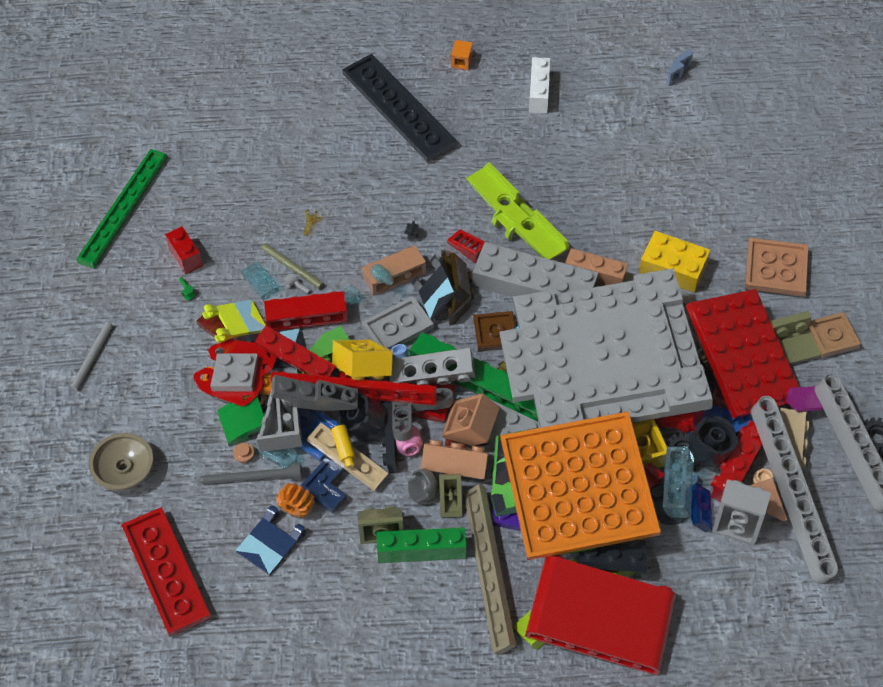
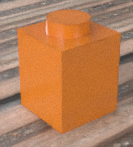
M455 40L451 53V68L469 70L473 56V42Z

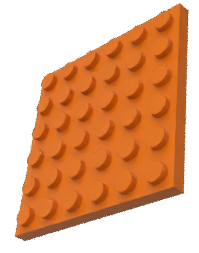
M629 411L500 435L527 561L660 535L661 531Z

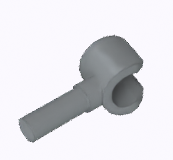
M289 274L284 278V284L288 288L295 285L309 294L310 289L302 285L294 274Z

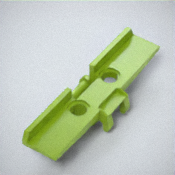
M490 162L466 178L481 197L496 211L492 218V224L498 227L500 222L506 228L505 237L509 241L512 240V235L516 233L541 257L550 260L569 249L568 240L537 209L533 211L525 203L526 201L523 197L519 198V191ZM507 200L509 205H502L500 202Z

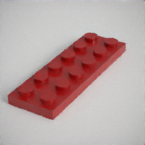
M162 507L121 524L169 637L211 619L207 606Z

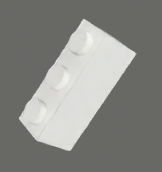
M532 57L529 113H547L550 58Z

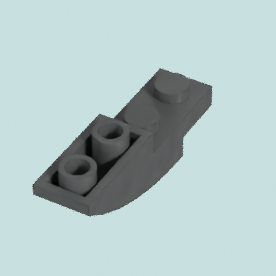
M274 375L272 379L271 397L289 401V406L323 411L351 410L358 407V389L322 380H318L316 384L279 375Z

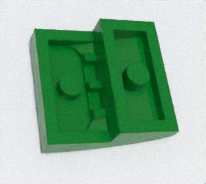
M249 395L243 396V401L245 400V398L249 397ZM257 396L243 407L230 402L217 410L228 446L249 440L248 435L260 432L264 414Z

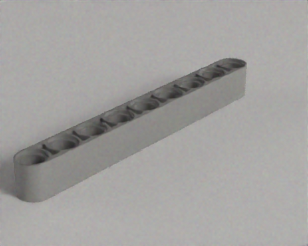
M763 396L752 407L751 414L810 575L815 582L823 584L837 574L838 566L777 403L772 397ZM798 505L803 508L804 512L799 509ZM806 526L811 529V532L807 530ZM814 547L819 550V553L814 550ZM821 567L826 570L827 574L822 571Z

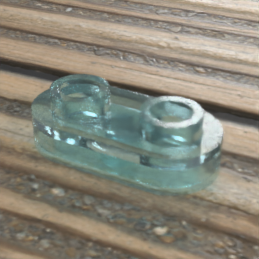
M258 446V452L262 458L282 468H288L292 463L297 462V453L294 448L260 452Z

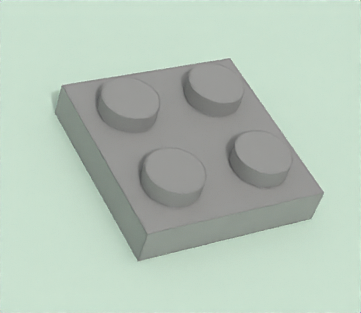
M217 354L211 381L212 391H253L259 360L258 354Z

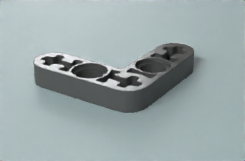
M437 388L438 400L436 406L392 402L394 438L398 441H407L412 437V411L450 407L454 402L452 391L448 388ZM399 415H407L405 418H398ZM401 426L405 427L404 431H401Z

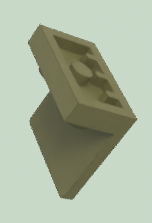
M809 311L771 321L789 365L821 356V352L808 329L812 318Z

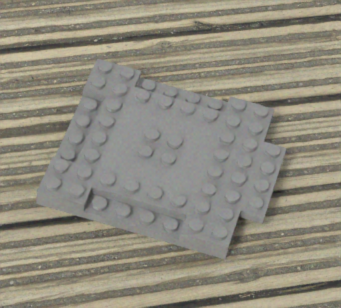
M674 268L633 275V281L560 294H554L553 290L513 296L519 328L499 332L513 403L534 399L540 428L628 411L633 423L712 409L711 392L703 366L700 365Z

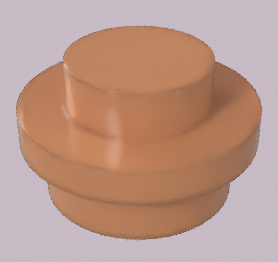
M240 443L234 448L233 456L240 463H248L254 457V448L248 443Z

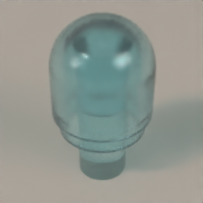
M375 264L371 267L370 275L373 279L381 284L392 285L394 280L390 277L388 269L381 264Z

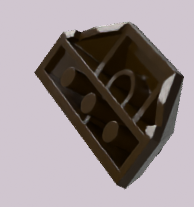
M441 250V257L445 259L444 266L457 292L447 303L449 326H452L471 308V299H474V288L469 286V283H472L471 271H467V264L453 252Z

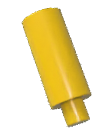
M346 425L336 426L331 429L340 460L343 463L345 462L346 468H352L355 466L353 460L356 456Z

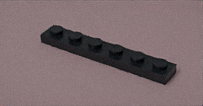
M384 376L383 381L390 382V376ZM380 400V403L385 407L384 422L386 424L385 435H382L383 448L386 447V453L382 454L383 466L388 467L389 474L398 473L397 450L392 429V401Z

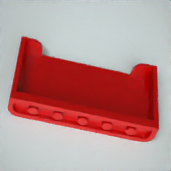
M561 555L545 557L524 637L657 676L661 669L676 593L668 586H655L566 560Z

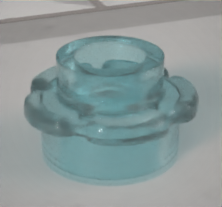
M351 286L345 288V302L354 304L360 300L359 289Z

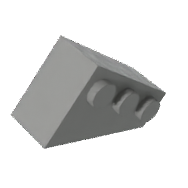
M271 393L265 417L263 416L260 434H258L256 439L260 452L302 447L299 408L289 406V401L271 397Z

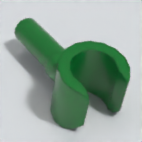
M180 277L179 281L184 287L181 294L189 301L195 296L193 287L188 285L183 277Z

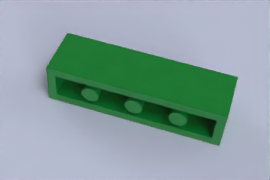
M465 527L377 532L378 563L466 559Z

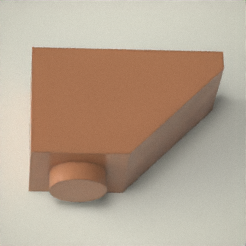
M774 477L749 485L771 492L766 513L782 521L789 519Z

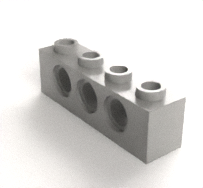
M470 348L392 359L390 382L416 385L438 383L439 385H446L450 381L467 382L470 381V378H476L474 358ZM450 365H457L454 371H448ZM430 368H437L435 373L428 374ZM411 370H416V374L413 377H407Z

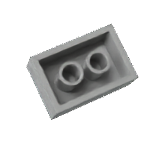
M727 479L712 533L755 546L771 492H767L760 487L754 488L744 485L740 481Z

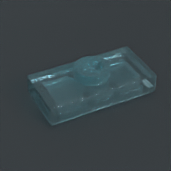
M258 261L241 270L242 276L262 300L279 291L278 285Z

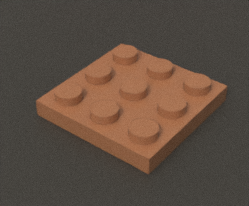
M749 238L745 289L805 297L808 245Z

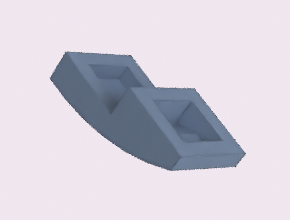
M689 49L672 63L668 71L666 83L668 86L682 79L684 70L691 66L693 53Z

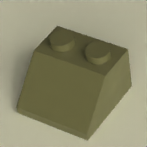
M389 506L385 509L376 510L367 508L363 511H358L360 543H377V532L402 531L403 518L401 507Z

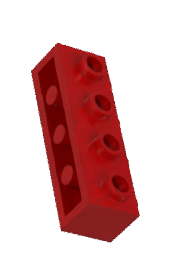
M344 291L264 301L266 324L275 331L348 322Z
M751 420L747 427L742 426L738 434L740 439L729 459L722 462L720 466L721 474H716L710 485L713 487L711 498L721 502L727 479L744 483L763 448L756 425Z

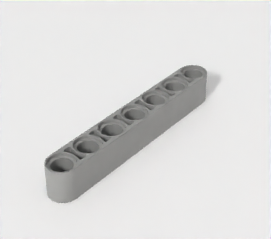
M829 373L815 386V393L871 505L876 511L883 512V462L842 381L837 375Z

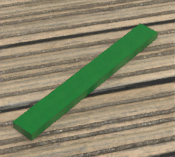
M153 149L149 150L76 258L78 264L95 269L168 159L166 153Z

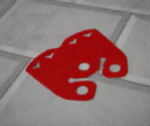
M227 340L214 344L208 349L210 358L216 361L217 357L215 351L218 348L224 349L223 354H258L259 360L254 382L256 385L253 391H212L211 381L214 372L212 368H204L193 375L198 388L204 393L243 407L250 403L260 392L263 386L262 376L271 371L275 364L276 356L270 353L271 357L266 355L269 352L253 342ZM203 374L209 375V379L206 381H202L200 377ZM249 395V397L245 398V400L243 401V396Z

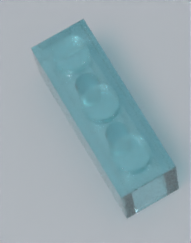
M688 446L667 447L663 509L669 518L691 517L694 456Z

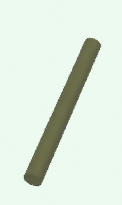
M267 243L262 245L261 249L316 288L321 289L324 286L322 281Z

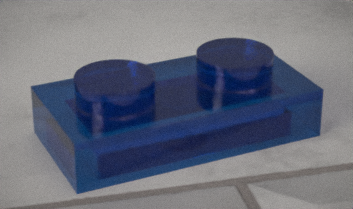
M698 483L692 485L690 496L692 525L706 533L713 530L711 492Z

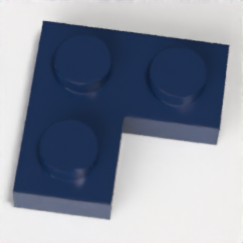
M328 457L300 485L304 489L309 490V493L314 496V501L332 514L347 499L345 493L332 485L344 472L343 467Z

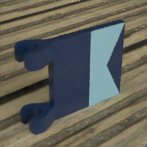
M273 505L267 509L264 517L236 549V553L269 576L295 544L306 535L305 527L301 524H297L294 527L291 535H288L272 524L280 515L278 508Z

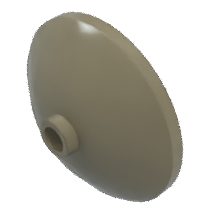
M131 433L113 434L100 441L91 452L89 471L94 481L105 489L112 491L128 490L141 484L150 474L154 462L153 452L147 441L138 435Z

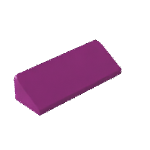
M815 386L789 389L786 402L796 412L824 410L815 393Z

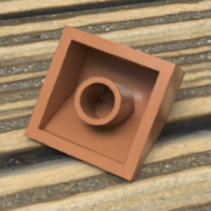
M483 393L454 401L442 437L472 446L487 443L491 437V431L500 407Z

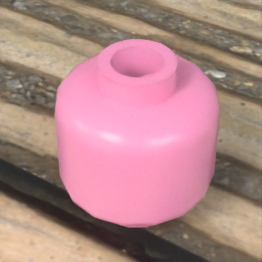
M414 425L413 434L409 440L398 441L394 438L396 450L406 456L417 454L423 445L419 429ZM401 426V431H404L405 427Z

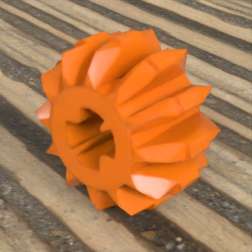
M287 483L279 491L276 499L278 506L282 507L283 511L296 518H304L312 510L315 502L314 496L309 493V490L304 489L303 486H298L296 483Z

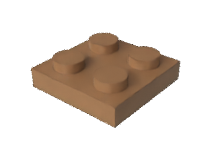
M844 312L810 321L808 329L821 352V358L860 348L861 343Z

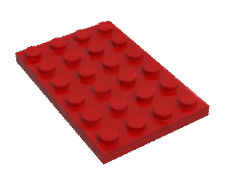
M756 289L694 301L686 305L733 419L751 415L752 407L763 396L772 397L777 403L778 408L789 405L786 402L789 389L799 386Z

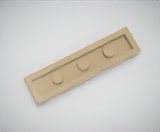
M322 423L317 426L307 439L309 443L374 492L388 476V472L354 447L353 450L356 458L353 461L355 466L346 468L345 462L343 463L340 460L331 430Z

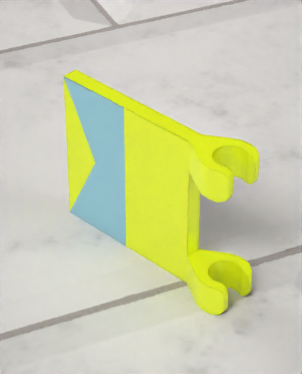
M252 300L218 306L207 304L204 306L205 311L202 312L205 319L219 315L225 328H218L216 330L215 340L218 343L234 337L261 333L265 327V323Z

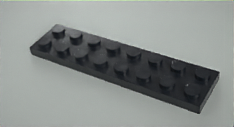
M372 53L342 69L343 75L426 162L457 145V140Z

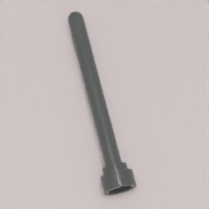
M292 463L288 468L205 475L201 476L199 481L201 484L277 477L302 480L301 463Z

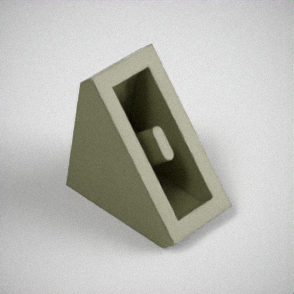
M439 474L441 517H462L461 474Z

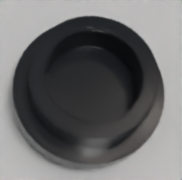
M413 220L411 224L407 223L404 232L407 235L406 239H415L419 224H416Z

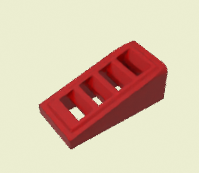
M461 229L447 239L448 244L474 263L477 262L485 241Z

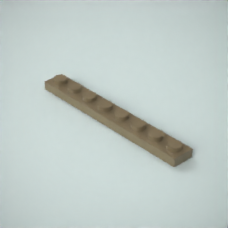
M478 484L465 492L464 497L493 653L501 655L516 647L486 489L484 485Z

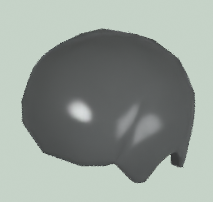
M426 468L414 471L415 477L408 481V492L411 499L415 503L431 500L437 491L435 475Z

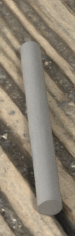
M110 322L104 324L70 386L72 390L78 391L113 327Z

